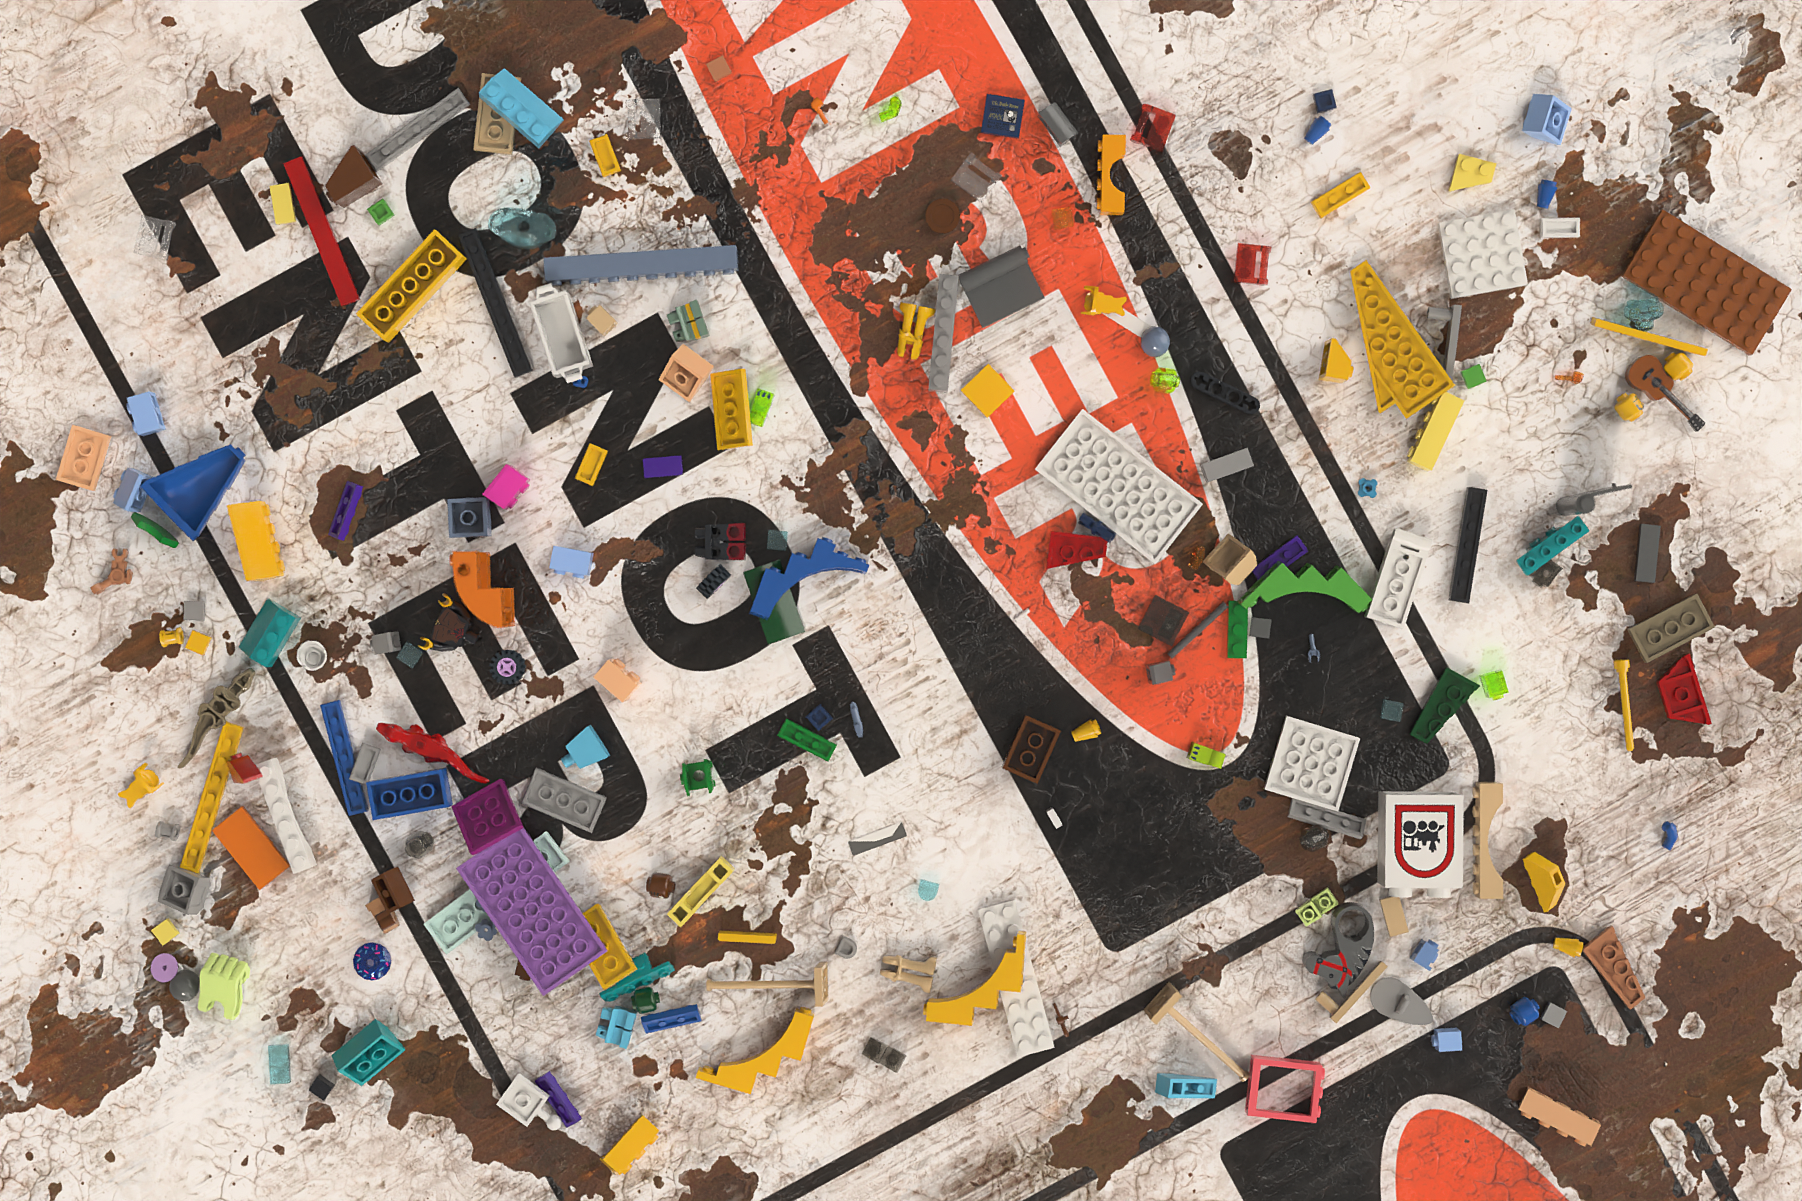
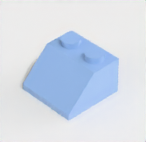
M1533 94L1528 106L1526 119L1523 122L1522 131L1530 137L1561 145L1572 108L1554 95Z
M127 468L121 475L122 482L120 487L114 492L113 503L129 512H141L147 494L140 485L145 483L146 480L153 478V476L134 468Z

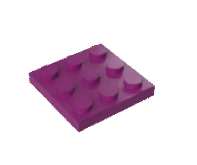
M502 779L451 806L468 850L473 856L524 828L506 784Z

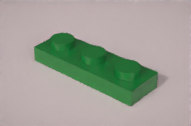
M1228 601L1227 658L1247 659L1248 608L1245 609L1237 601Z

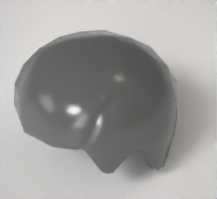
M181 970L170 982V993L177 1000L182 1002L190 1001L199 992L200 978L193 971Z

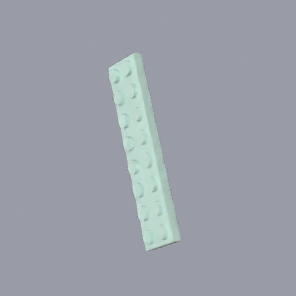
M547 831L533 841L554 872L569 862ZM470 889L424 923V926L446 955L476 933L475 926L481 923L483 919L491 920L487 913L482 911V907H477V898Z

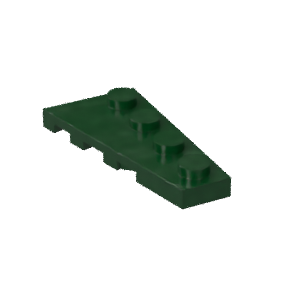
M1445 667L1409 735L1427 744L1480 685Z

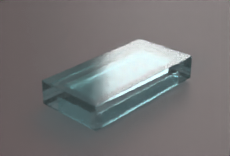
M289 1044L269 1045L270 1084L290 1083Z

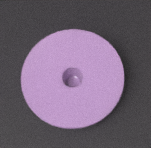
M163 953L154 958L151 964V973L157 981L168 982L176 976L178 963L174 956Z

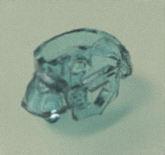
M500 208L490 215L488 228L493 233L500 236L505 242L523 249L538 248L543 243L554 239L556 234V225L548 215L523 208ZM523 221L528 222L530 225L527 232L519 230V224Z

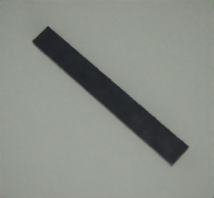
M474 228L459 234V240L514 378L533 372L477 229Z

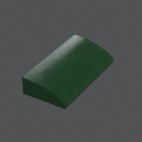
M780 560L743 572L753 602L766 568L774 567L781 570V574H784ZM790 589L776 603L768 620L759 617L768 645L805 632Z

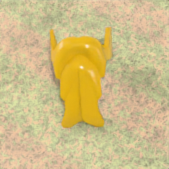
M1084 286V289L1091 292L1086 295L1084 303L1085 310L1088 312H1081V314L1095 316L1101 313H1116L1120 316L1125 315L1122 305L1126 302V297L1113 298L1111 295H1104V293L1098 292L1099 287Z
M147 763L142 764L133 771L135 781L129 784V788L118 793L119 797L127 799V806L129 808H132L139 798H143L147 793H154L164 784V782L159 784L160 780L152 770H144L148 765Z

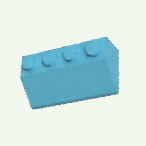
M505 68L493 76L479 91L480 99L537 148H540L564 121L562 117Z

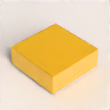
M192 630L185 648L205 655L212 637Z

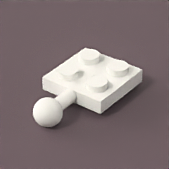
M520 1073L496 1104L526 1127H528L535 1115L546 1121V1125L550 1130H557L562 1124V1120L558 1115H550L541 1109L550 1095Z

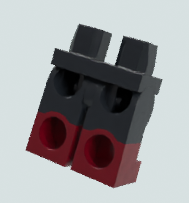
M745 523L713 524L695 528V538H705V546H695V556L707 560H746V543H726V541H746Z

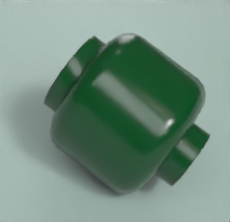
M652 987L635 990L634 996H631L634 1011L637 1010L639 1014L655 1011L657 1003H660L658 992H654Z

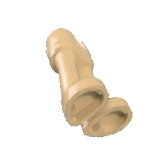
M899 955L883 956V963L896 965L895 971L880 969V975L895 982L899 980L920 986L924 992H931L933 976H921L902 972V968L934 975L937 958L930 957L926 962H918L904 959Z

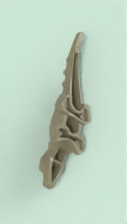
M248 668L236 675L229 687L217 686L213 691L214 697L209 703L200 704L197 713L199 720L193 732L189 752L177 768H184L199 751L207 733L211 729L224 726L226 724L225 717L230 711H234L241 706L239 696L251 687L255 676V671L252 668Z

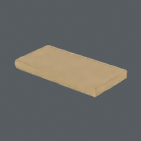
M482 73L480 90L495 76L494 74ZM479 98L473 150L513 155L515 128Z

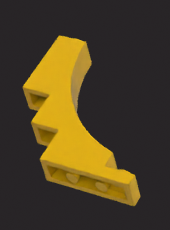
M1019 931L1017 936H1014L1013 948H1016V950L1007 949L997 969L978 987L950 998H929L927 1004L924 1003L923 1015H926V1021L972 1026L975 1007L997 1008L999 990L1021 992L1026 931Z
M796 1008L788 1027L770 1047L747 1059L734 1062H720L717 1072L709 1066L699 1067L696 1078L751 1094L757 1072L776 1078L782 1056L801 1061L814 1013H811L812 1010L809 1008Z

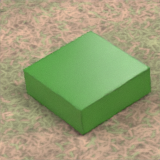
M383 198L367 209L379 226L395 216Z
M1480 364L1461 371L1467 389L1487 382Z

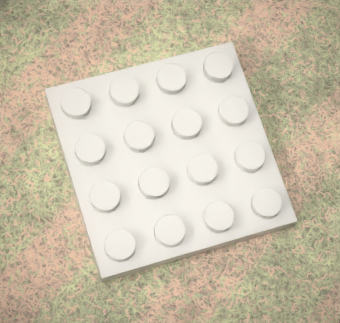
M1515 209L1437 224L1451 299L1528 285Z
M1285 716L1264 789L1338 811L1360 738Z

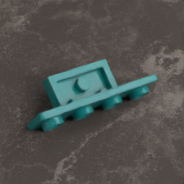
M1576 516L1562 527L1555 528L1553 526L1545 531L1546 535L1543 538L1539 539L1538 537L1529 543L1530 547L1526 549L1527 552L1518 558L1516 562L1525 575H1530L1587 534L1589 529L1579 516Z
M643 953L632 958L637 970L617 982L615 986L600 992V997L605 1002L615 1001L625 993H632L638 987L650 985L658 978L669 976L671 972L675 971L674 966L668 961L652 968L648 955Z

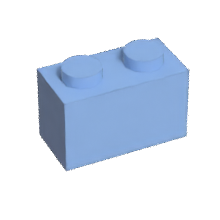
M145 392L127 398V410L129 414H132L134 421L132 422V427L135 433L146 436L166 430L155 393Z
M553 546L549 568L554 569L556 574L565 575V572L573 573L572 577L584 579V575L590 576L594 553Z

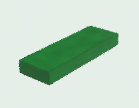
M787 718L777 735L829 762L837 744Z

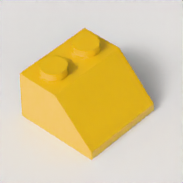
M1331 338L1324 344L1319 380L1336 383L1348 381L1353 374L1351 359L1335 338Z

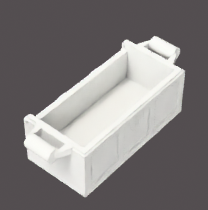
M552 283L536 287V300L529 302L552 375L556 378L564 377L567 383L582 379V370L593 367V363L570 293L566 290L558 292L552 286ZM554 290V294L548 295L540 298L539 296L540 294Z

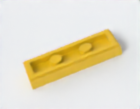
M1359 172L1310 203L1321 219L1369 190L1370 186L1363 174Z
M719 931L718 940L775 944L777 934Z

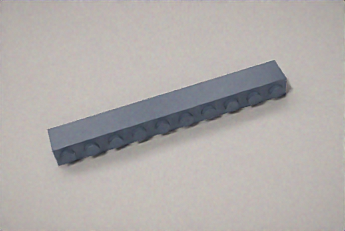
M736 245L543 258L545 281L552 283V286H561L562 282H569L570 285H579L581 281H589L590 284L600 283V280L608 279V282H619L621 278H627V281H638L639 277H646V280L658 279V276H665V278L671 279L677 278V275L682 274L685 277H696L697 273H704V276H714L715 272L731 275L734 274V271H739Z

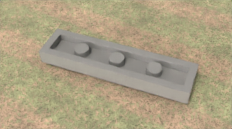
M1295 798L1291 799L1287 816L1358 839L1363 837L1366 819Z

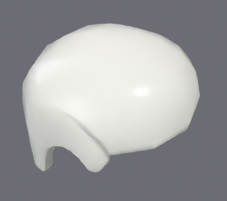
M306 641L297 649V661L304 669L315 671L322 668L326 663L327 652L319 642Z

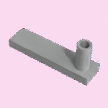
M1453 305L1450 309L1428 307L1427 318L1449 321L1443 369L1453 381L1462 305Z

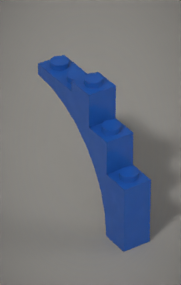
M822 537V539L818 538L810 559H807V555L796 552V554H791L784 574H781V570L774 567L765 569L749 614L768 620L774 606L782 595L794 584L806 577L833 570L866 574L869 564H866V560L855 557V559L849 558L848 554L842 551L835 553L836 544H833L831 539Z

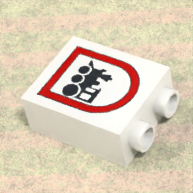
M1378 791L1377 883L1385 888H1389V896L1412 897V888H1427L1428 897L1448 898L1451 897V888H1463L1464 795L1456 792Z

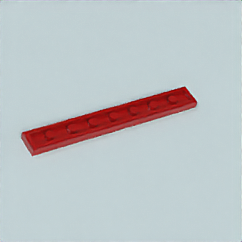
M303 157L283 163L341 306L343 307L361 300Z

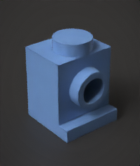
M1421 939L1410 959L1430 971L1432 969L1429 966L1430 963H1434L1438 957L1437 952L1439 949L1437 948L1439 945L1430 939L1427 942Z

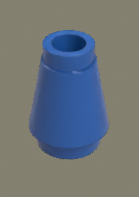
M1320 115L1314 119L1304 139L1313 145L1330 131L1329 128L1332 124Z
M1541 180V184H1538L1537 207L1548 209L1557 190V182Z

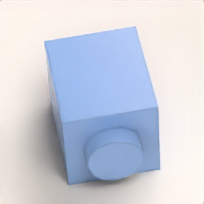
M1458 1028L1434 1029L1431 1042L1436 1050L1439 1052L1462 1051L1461 1031Z

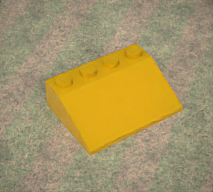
M264 501L227 505L246 581H266L284 576L285 565L279 557L280 546L277 541L275 542L274 534L276 531L274 524L269 519V515H271L269 505Z

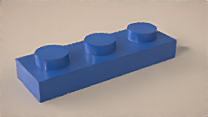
M697 1004L641 1017V1023L646 1034L702 1021Z

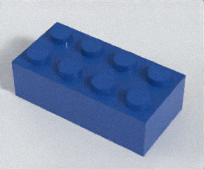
M447 768L366 782L372 820L447 808L453 805Z

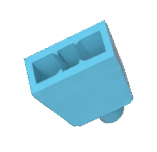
M589 725L565 746L569 754L562 757L561 761L566 768L576 763L579 769L609 757L610 754L593 727Z

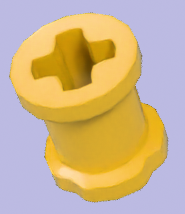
M181 627L172 631L161 630L159 633L160 642L163 647H167L169 644L184 643V634Z

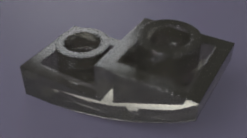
M870 1037L862 1052V1055L877 1064L884 1065L895 1073L899 1071L907 1056L873 1037Z

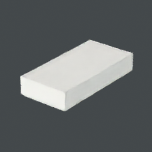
M1580 218L1540 219V238L1580 237Z

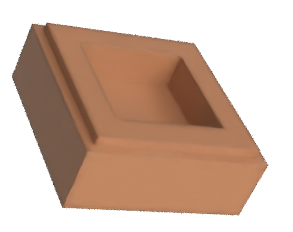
M723 55L706 64L715 82L732 74Z

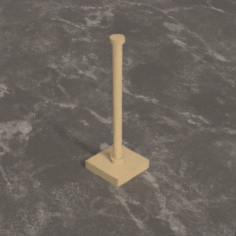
M819 962L814 967L813 980H707L706 989L707 991H712V989L813 988L815 990V1007H823L829 1000L827 962Z
M1168 982L1144 1009L1150 1020L1157 1025L1167 1013L1170 1014L1233 1070L1242 1082L1246 1081L1250 1073L1238 1066L1173 1008L1182 995Z

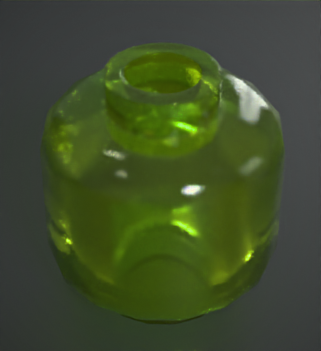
M1159 367L1150 376V385L1156 392L1170 394L1180 384V377L1177 376L1174 369Z

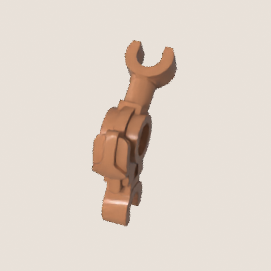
M113 548L112 556L115 560H112L110 575H108L106 580L90 587L94 594L102 593L112 584L131 583L133 572L128 569L126 573L128 562L125 559L128 557V549H123V554L118 556V549Z

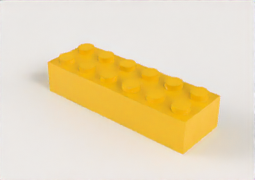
M434 229L362 306L356 315L384 341L389 343L467 258Z

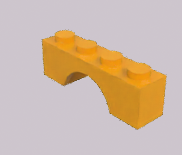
M1102 135L1101 140H1098L1097 151L1101 152V159L1097 160V171H1100V179H1097V190H1100V198H1097L1096 209H1100V215H1123L1125 193L1118 190L1112 184L1110 168L1117 160L1125 156L1126 135Z

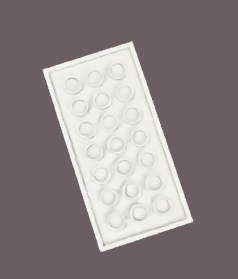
M1084 409L1079 412L1035 468L1038 473L1095 518L1103 522L1105 526L1115 531L1119 537L1153 564L1158 562L1203 505Z

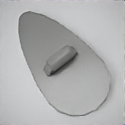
M1388 977L1378 980L1373 985L1370 992V1001L1379 1013L1412 1025L1432 1023L1433 1016L1426 1003L1400 980Z

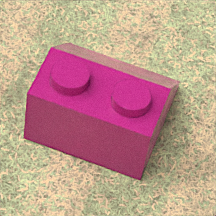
M506 464L484 491L483 495L505 510L508 508L512 509L518 501L516 499L518 495L525 493L530 485L528 483L530 479L514 466Z

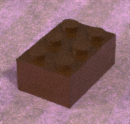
M1024 714L1001 767L1038 784L1061 731Z

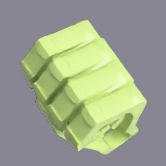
M211 953L200 971L198 1010L207 1012L213 1008L215 1001H218L224 1007V1017L235 1020L242 1006L243 995L241 985L245 983L250 975L248 963L238 961L235 957H230L229 959V956L224 954Z

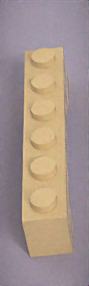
M1475 782V787H1473L1472 791L1473 798H1475V806H1473V817H1475V825H1473V836H1475V844H1473V855L1475 856V863H1473V874L1475 875L1473 893L1479 899H1503V879L1497 873L1491 861L1488 848V834L1492 819L1503 804V783Z

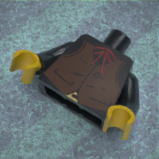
M443 593L442 595L447 599L445 602L438 600L439 604L443 606L440 616L429 639L425 637L420 638L421 640H426L425 646L418 645V647L423 650L430 649L446 652L462 647L465 641L475 645L479 634L470 631L473 622L470 620V614L464 605L450 599L447 594Z

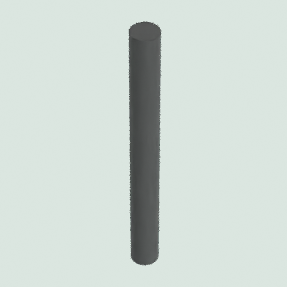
M1222 602L1167 653L1170 658L1173 659L1228 608L1227 604Z

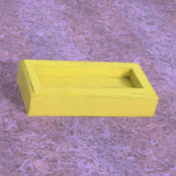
M290 184L269 186L275 223L281 225L296 222Z

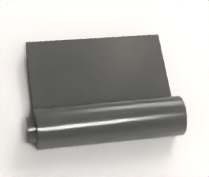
M1019 245L957 275L982 328L1045 298L1028 265L1027 259L1030 256L1025 247L1022 248Z
M1612 483V487L1562 497L1557 501L1556 509L1563 516L1588 514L1594 510V496L1630 489L1632 484L1616 486V483Z

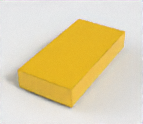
M605 134L589 140L603 178L620 172L621 169L608 135Z
M590 443L575 479L593 486L608 451Z

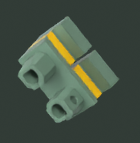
M697 299L683 306L675 307V311L667 314L670 325L680 322L682 329L672 332L676 342L685 340L691 342L710 336Z

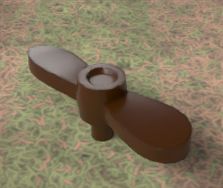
M1053 1003L1052 1005L1058 1016L1056 1021L1058 1025H1061L1064 1036L1068 1037L1069 1033L1064 1023L1069 1017L1068 1015L1064 1017L1060 1015L1056 1003Z

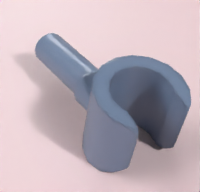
M1310 634L1308 660L1311 662V656L1315 655L1319 662L1320 652L1316 649L1314 635Z

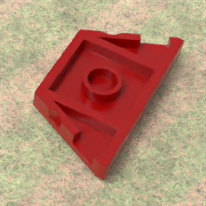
M1689 653L1684 654L1656 681L1667 718L1710 725L1712 722Z

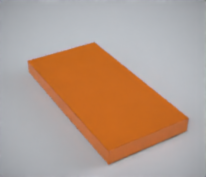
M244 806L240 807L212 830L259 890L290 867L289 862Z

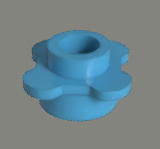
M1361 478L1358 482V495L1360 497H1376L1375 489L1378 482L1375 479L1366 480Z

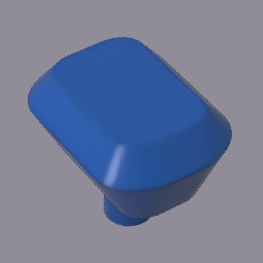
M582 376V379L573 381V385L585 388L588 385V378Z

